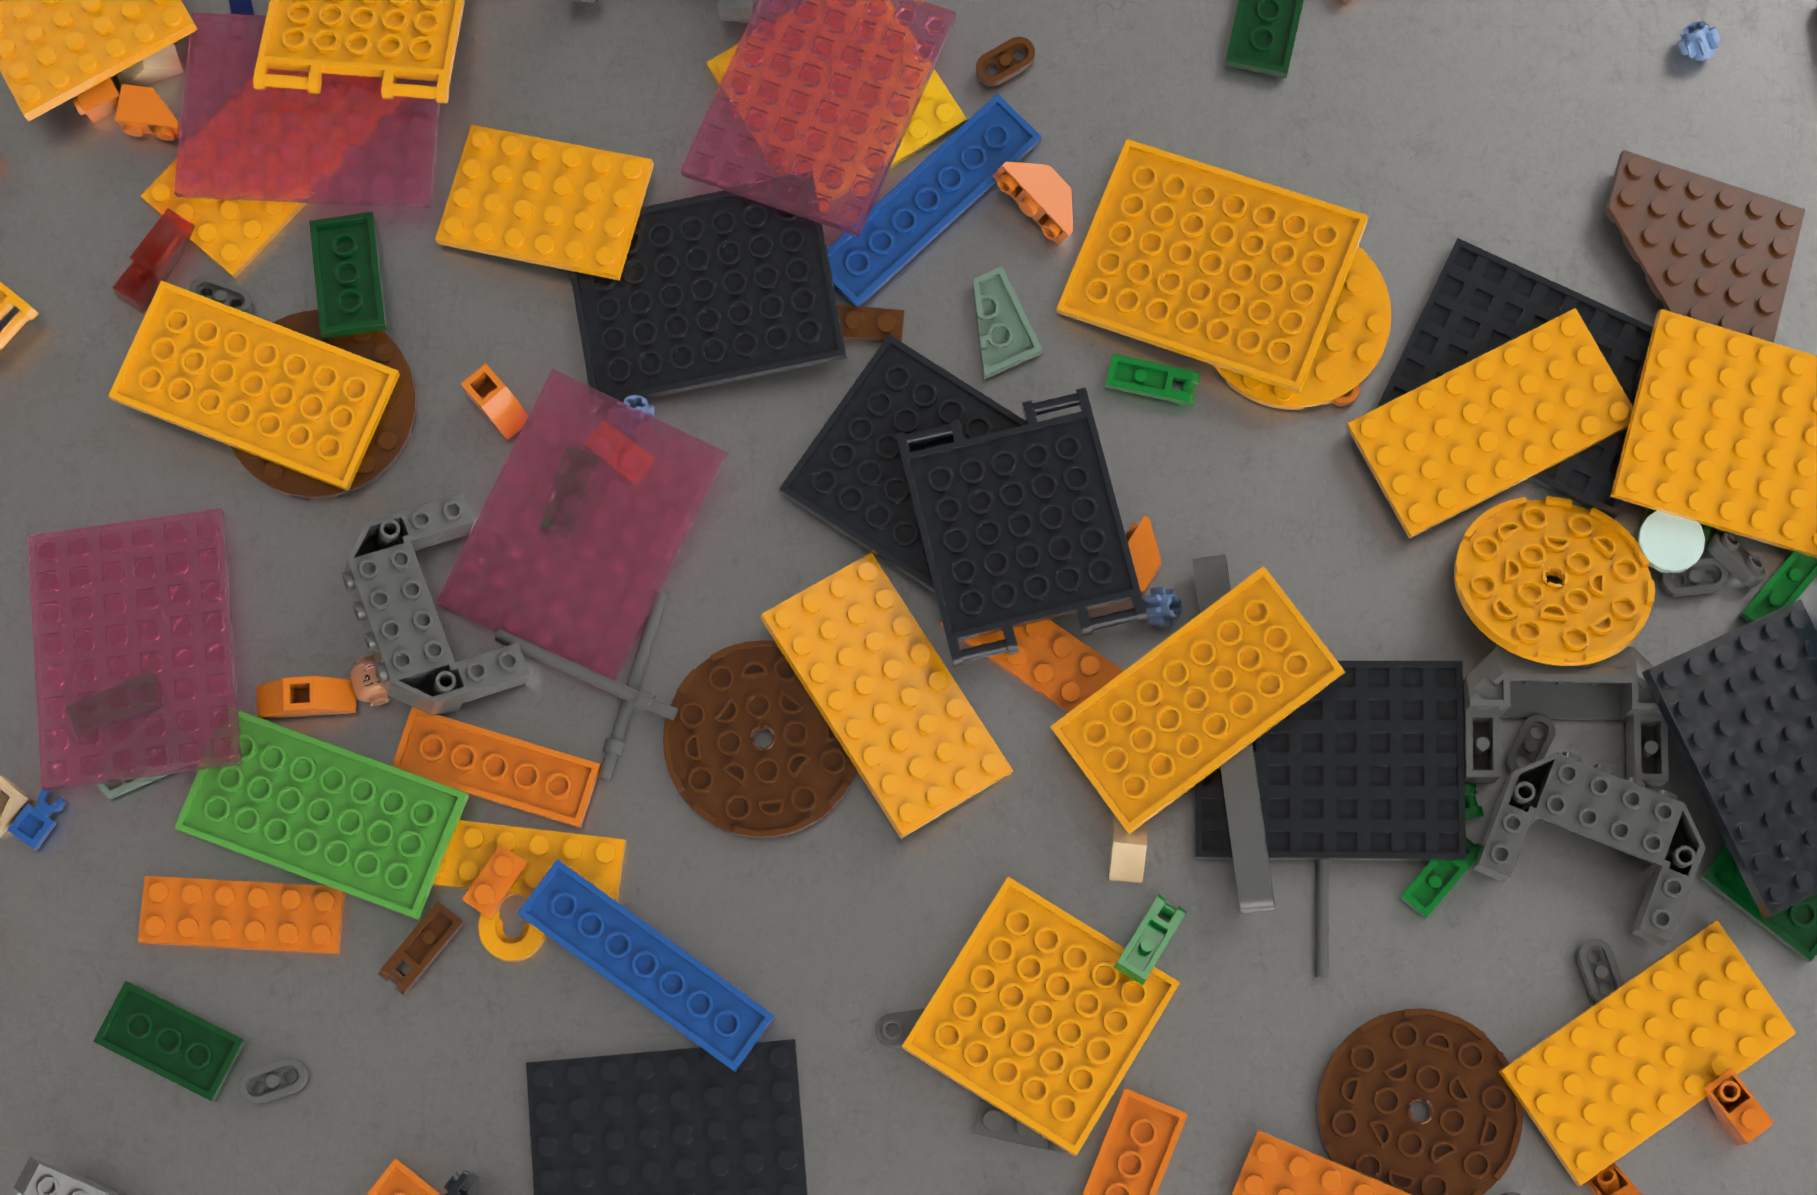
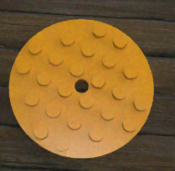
M1358 246L1300 394L1211 364L1212 368H1215L1226 380V384L1236 392L1254 402L1272 408L1303 410L1305 407L1322 404L1325 406L1332 403L1334 399L1347 395L1353 388L1364 382L1373 372L1382 357L1388 341L1391 326V304L1387 286L1380 271L1368 254Z
M1545 496L1544 500H1527L1526 497H1521L1490 508L1481 514L1464 534L1455 558L1454 581L1459 600L1465 612L1478 629L1493 642L1513 654L1535 662L1557 666L1587 665L1605 660L1621 652L1641 633L1654 603L1655 584L1654 580L1651 579L1648 569L1649 560L1642 553L1639 543L1621 524L1596 508L1592 507L1590 511L1573 505V500L1561 497ZM1546 576L1558 577L1562 581V585L1551 582L1547 583Z

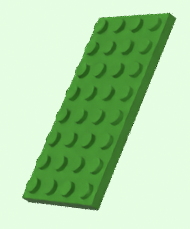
M226 706L174 829L419 920L469 795Z

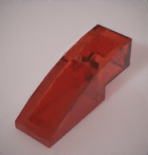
M167 209L129 257L132 263L112 287L117 298L144 313L150 305L161 280L166 282L193 233L195 225L172 210Z

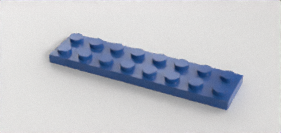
M997 93L827 248L834 287L856 308L862 306L997 182L992 175L1006 161L1019 162L1042 141V136Z
M558 859L517 913L734 1072L737 1071L775 1018L772 1013Z

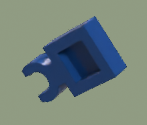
M47 787L39 793L36 808L27 803L7 830L35 850L40 848L57 824L50 818L51 815L60 812L66 805V800L61 797L57 799L55 804L49 805L48 797L53 791Z

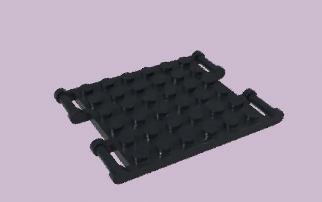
M1085 387L1076 389V393L1036 403H1032V400L1022 402L1027 425L964 440L959 418L949 420V424L905 434V431L895 433L954 668L964 666V662L1008 652L1009 655L1019 653L1013 628L1077 613L1083 637L1093 635V631L1133 621H1137L1138 624L1148 621ZM1079 406L1081 412L1039 422L1036 418L1037 415ZM950 436L954 439L952 443L911 453L909 450V446ZM1132 600L1133 608L1089 618L1087 611L1089 609ZM1003 631L1005 638L1003 640L960 650L958 641Z

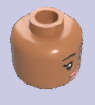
M370 655L358 659L354 663L355 667L351 669L349 674L355 697L361 702H369L370 706H379L387 703L389 695H387L384 683H381L378 679L374 656Z

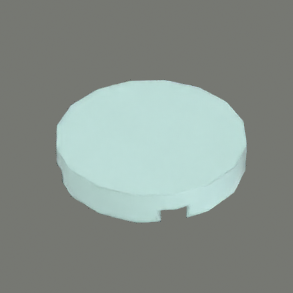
M1655 511L1645 519L1638 531V543L1642 553L1649 560V566L1662 573L1686 571L1699 560L1704 551L1705 536L1702 526L1699 522Z

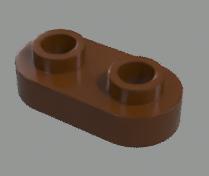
M1014 37L983 54L976 63V76L978 80L986 86L994 87L1025 71L1034 62V45L1027 38ZM1016 53H1022L1025 57L1021 60H1017L1013 57V55ZM989 68H994L997 70V73L989 75L986 71Z

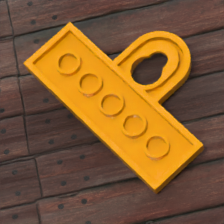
M459 820L433 886L469 889L501 844L529 863L505 899L516 895L528 899L558 859L618 902L626 840ZM500 907L491 920L480 913L478 930L481 942L487 951L496 958L509 962L525 960L534 955L545 940L546 935L529 922L523 926L522 933L518 937L510 938L504 933V923L500 918Z

